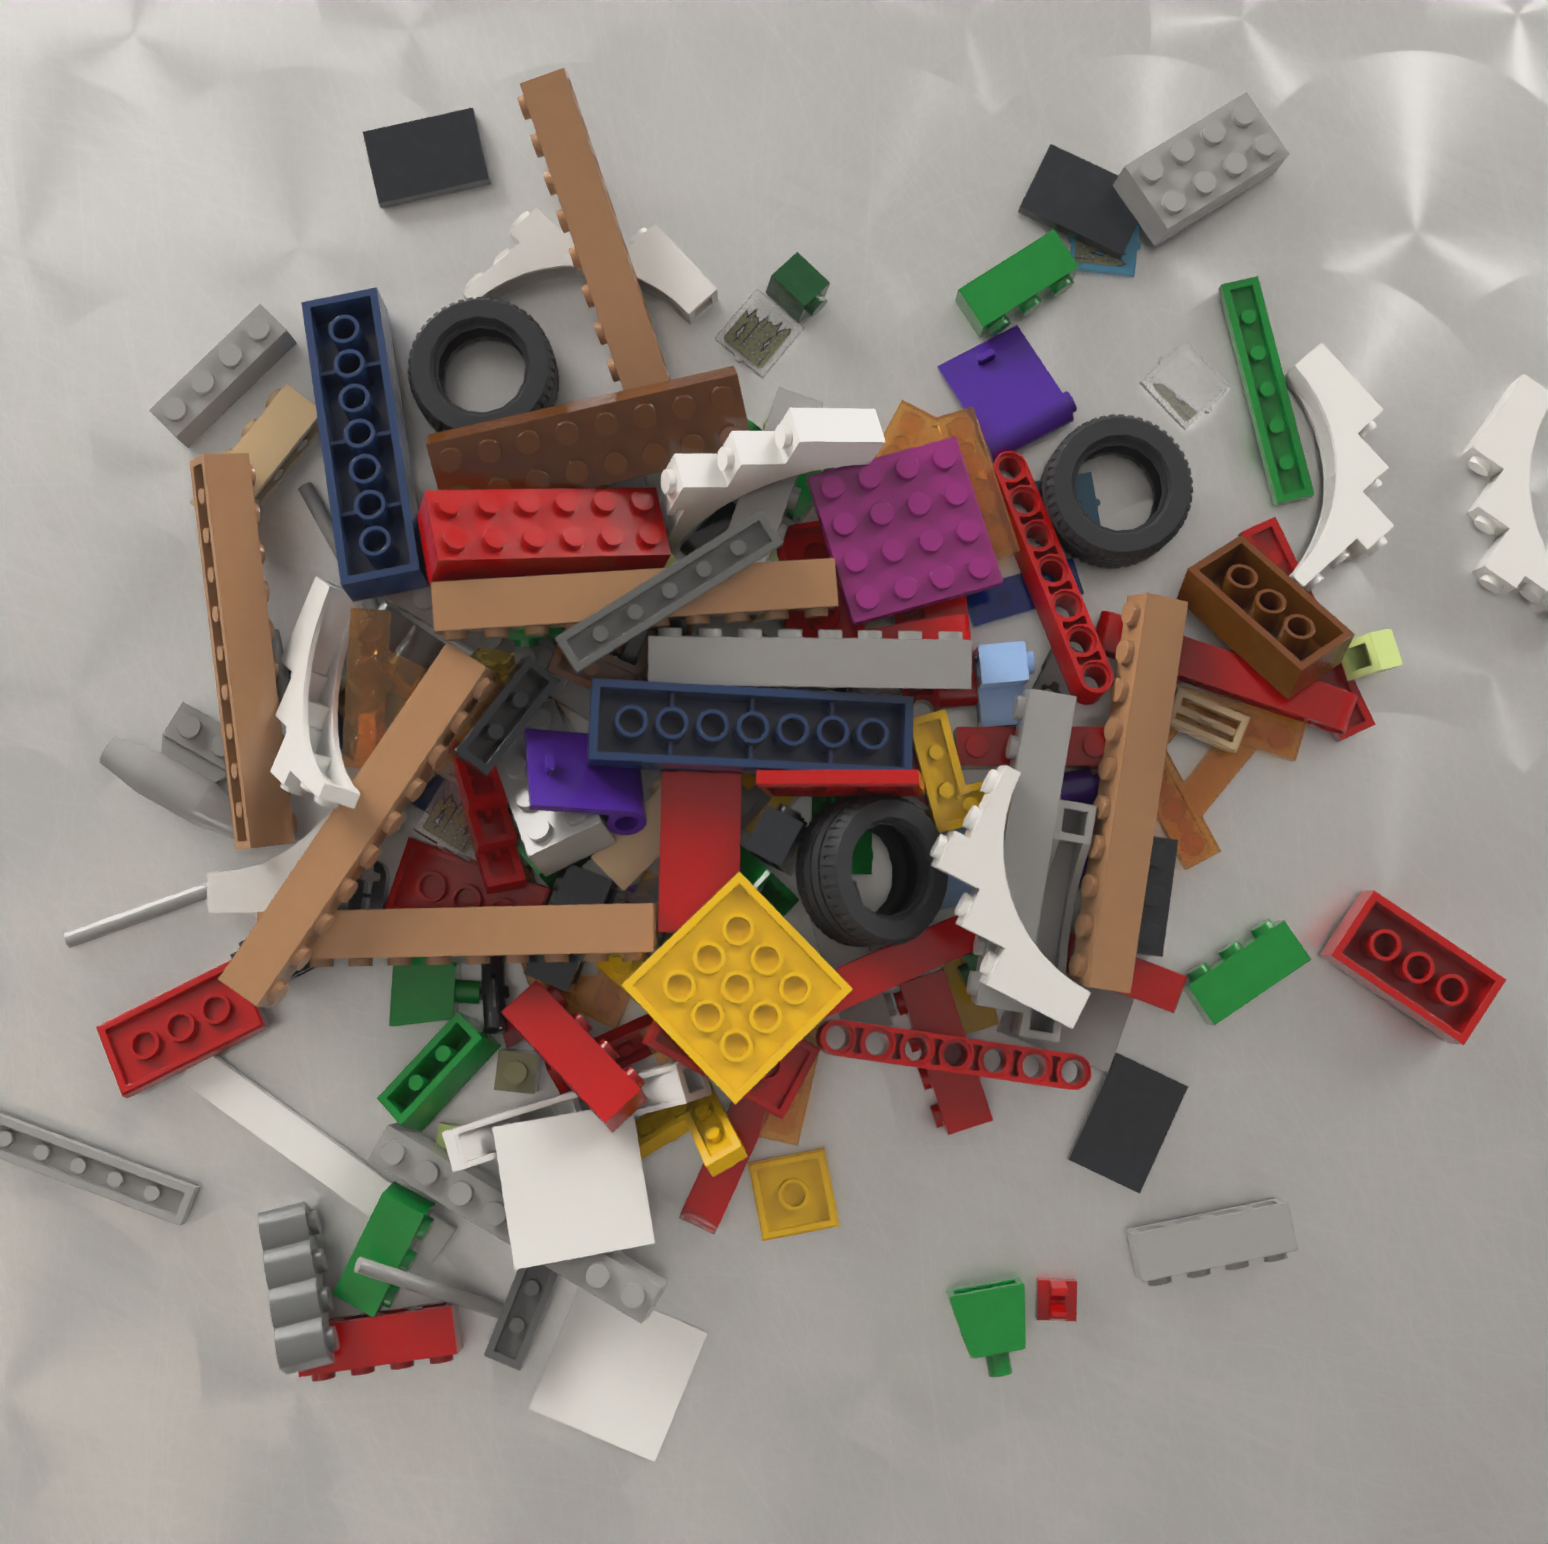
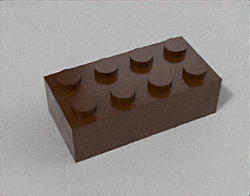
M1242 535L1189 567L1176 598L1177 600L1188 602V610L1287 699H1290L1342 662L1355 635Z

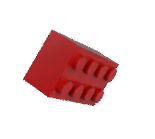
M1375 890L1361 891L1319 954L1326 961L1446 1042L1465 1045L1507 980Z

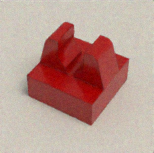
M1036 1278L1035 1318L1037 1320L1076 1321V1279Z

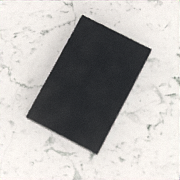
M473 107L363 132L378 204L381 208L491 184Z
M1050 144L1018 210V213L1118 260L1121 259L1138 224L1137 219L1113 187L1119 175Z
M1115 1052L1109 1071L1105 1073L1067 1159L1140 1194L1188 1086Z

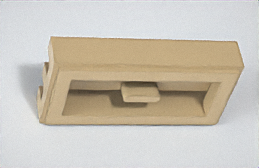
M1178 687L1175 691L1170 727L1226 752L1235 754L1251 717ZM1182 700L1188 701L1239 723L1237 729L1181 706ZM1176 714L1233 737L1232 742L1175 718Z

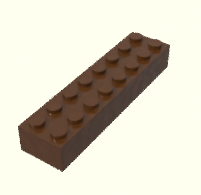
M734 366L429 434L426 447L438 490L593 488L662 472L667 468L674 454H718L719 449L724 445L731 431L750 430L738 374Z

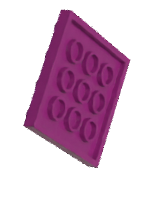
M956 436L875 457L870 465L841 466L807 476V486L830 558H835L836 578L852 627L1000 587L1003 584L1000 569Z

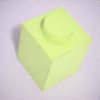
M1391 628L1353 638L1341 662L1347 681L1372 676L1403 665Z

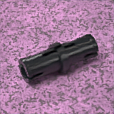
M490 956V964H481L482 987L479 988V999L483 1002V1032L486 1034H502L508 1031L507 1020L501 1013L506 1008V999L510 997V989L505 985V956ZM492 979L495 981L496 1007L493 1006Z

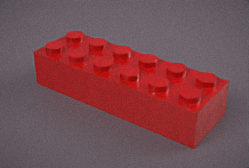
M656 487L425 490L417 515L429 585H431V582L659 569L665 567L671 556Z

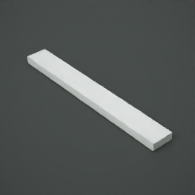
M217 1055L186 1069L179 1079L180 1082L368 1217H371L382 1192L393 1183ZM432 1210L430 1217L434 1218L435 1221L423 1241L418 1238L413 1249L429 1261L434 1262L457 1228Z

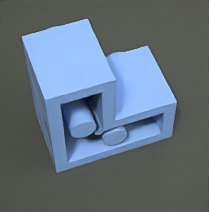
M1025 641L978 645L973 652L978 692V704L976 705L978 727H1016L1017 720L1012 718L1013 705L1016 696H1022V690H1025V684L1029 681L1030 674L1035 672L1033 651H1026Z

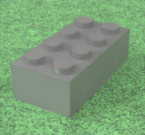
M1246 92L1125 165L1114 182L1113 187L1156 247L1274 174L1290 153Z
M554 698L542 704L496 764L527 855L545 877L617 843L614 834L607 828L606 815L530 810L524 739L525 729L574 732L569 718Z

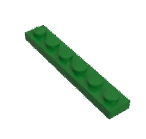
M1255 276L1221 284L1218 291L1273 504L1278 506L1311 498L1315 494L1259 278Z

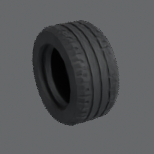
M471 297L467 298L466 301L463 299L458 300L457 303L453 302L449 304V307L446 308L445 306L441 308L440 312L433 314L434 317L429 318L426 321V325L423 324L421 327V332H418L415 336L416 340L412 343L413 348L410 350V358L408 359L409 368L407 373L409 375L410 390L423 416L437 433L555 406L558 396L557 392L559 391V372L552 347L543 329L530 314L527 315L525 310L519 309L515 304L511 305L510 302H503L498 298L494 300L492 297H486L485 299L482 297L473 299ZM488 339L502 341L515 348L525 361L524 382L516 396L503 407L488 412L467 411L452 403L447 397L444 388L446 368L453 355L466 344Z
M1112 414L1108 417L1100 416L1098 419L1094 418L1089 422L1082 423L1081 426L1070 432L1047 461L1040 478L1042 481L1039 483V493L1060 545L1064 548L1063 551L1067 554L1070 553L1074 559L1078 558L1080 562H1087L1088 565H1096L1099 568L1106 567L1112 569L1115 567L1117 569L1130 567L1132 564L1136 565L1141 561L1147 560L1161 550L1176 536L1179 529L1184 525L1193 498L1191 495L1193 493V479L1190 477L1191 468H1188L1189 463L1187 459H1184L1185 454L1179 449L1180 446L1173 442L1174 439L1172 436L1169 437L1165 430L1161 431L1158 425H1153L1148 420L1143 421V418L1140 417L1134 418L1132 415L1125 416L1119 414L1116 416ZM1117 455L1130 459L1139 466L1152 485L1153 505L1148 520L1135 529L1116 531L1098 525L1087 516L1077 498L1076 479L1081 464L1096 456Z
M876 794L839 799L834 803L828 804L812 818L802 835L798 847L795 874L797 890L802 905L811 921L814 922L815 926L824 935L840 944L853 947L895 946L917 938L918 935H921L930 926L942 906L947 891L948 874L931 866L934 857L930 856V852L940 833L929 816L915 803L910 802L906 798L892 794ZM867 830L880 837L887 847L892 864L891 889L886 901L876 912L867 908L856 894L851 876L852 853L857 841Z

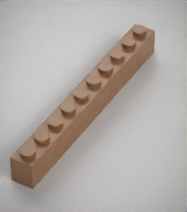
M561 68L520 83L523 95L517 97L524 119H532L536 133L530 135L536 155L538 158L545 157L549 171L543 173L550 195L557 194L562 209L556 211L557 218L563 233L570 232L574 247L569 248V253L576 271L582 269L587 284L581 286L588 307L595 306L600 321L594 323L601 345L608 343L612 359L607 360V365L613 381H620L624 391L671 380L565 68Z
M249 453L202 454L190 460L189 463L236 850L295 843L297 819L291 810L290 796L292 793L280 787L281 782L270 772L285 736L282 735L281 721L275 716L282 700L277 693L276 680L279 676V666L277 660L273 657L271 643L274 639V626L268 618L267 609L270 590L263 576L262 564L265 560V549L262 542L259 541L258 534L260 509L258 504L255 503L253 492L256 473L253 465L250 464Z
M835 558L753 563L655 624L650 629L670 627V620L686 619V626H701L710 624L709 618L725 617L726 623L749 622V615L765 614V621L789 619V613L804 612L805 618L828 617V610H833L838 606ZM666 568L431 582L434 632L436 635H443L444 641L468 640V633L484 632L486 639L509 637V630L525 629V636L548 635L549 628L565 627L566 631Z
M1142 593L1127 596V602L1122 609L1123 629L1121 641L1116 649V660L1118 662L1115 680L1110 688L1112 702L1109 719L1104 728L1106 739L1104 755L1098 767V775L1100 777L1098 795L1093 805L1097 806L1091 846L1087 854L1086 875L1081 882L1082 902L1080 914L1075 922V949L1069 961L1070 980L1079 986L1131 993L1188 602L1151 593Z
M447 641L352 781L354 787L360 792L355 808L339 804L337 809H333L219 977L221 982L256 1007L271 1008L273 1004H278L285 997L290 987L287 983L294 972L301 970L308 963L312 956V950L310 949L319 936L323 937L331 929L335 922L333 915L340 904L346 903L354 895L358 887L356 881L363 870L371 868L377 861L381 853L379 847L386 836H391L398 830L404 818L401 814L409 802H415L421 796L426 787L424 780L432 768L436 769L444 762L449 752L447 746L455 734L460 735L467 728L471 721L470 712L476 703L484 701L492 691L494 686L492 680L496 675L493 671Z
M658 904L336 910L333 915L335 917L333 926L323 937L319 936L310 949L312 950V956L309 960V967H334V959H348V966H373V958H387V966L412 965V957H427V965L451 964V957L466 956V964H490V956L505 955V963H530V955H545V963L569 962V954H585V962L609 961V953H624L625 961H647L649 953L656 952L659 949ZM257 912V921L263 912Z

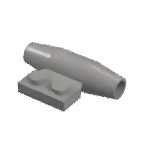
M182 702L162 734L161 752L117 736L110 740L102 752L100 763L135 792L192 824L234 838L229 793L217 784L227 778L220 722Z

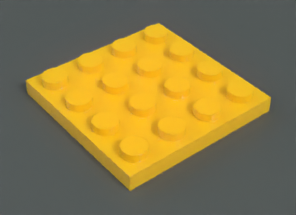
M740 872L621 985L734 1104L751 1090L853 990Z

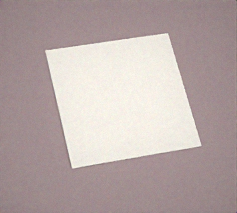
M591 1110L492 1127L514 1270L655 1244L634 1113L613 1133Z
M579 1287L528 1409L656 1462L708 1332L655 1310L641 1324Z

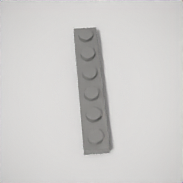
M0 1113V1159L180 1226L185 1224L199 1186Z

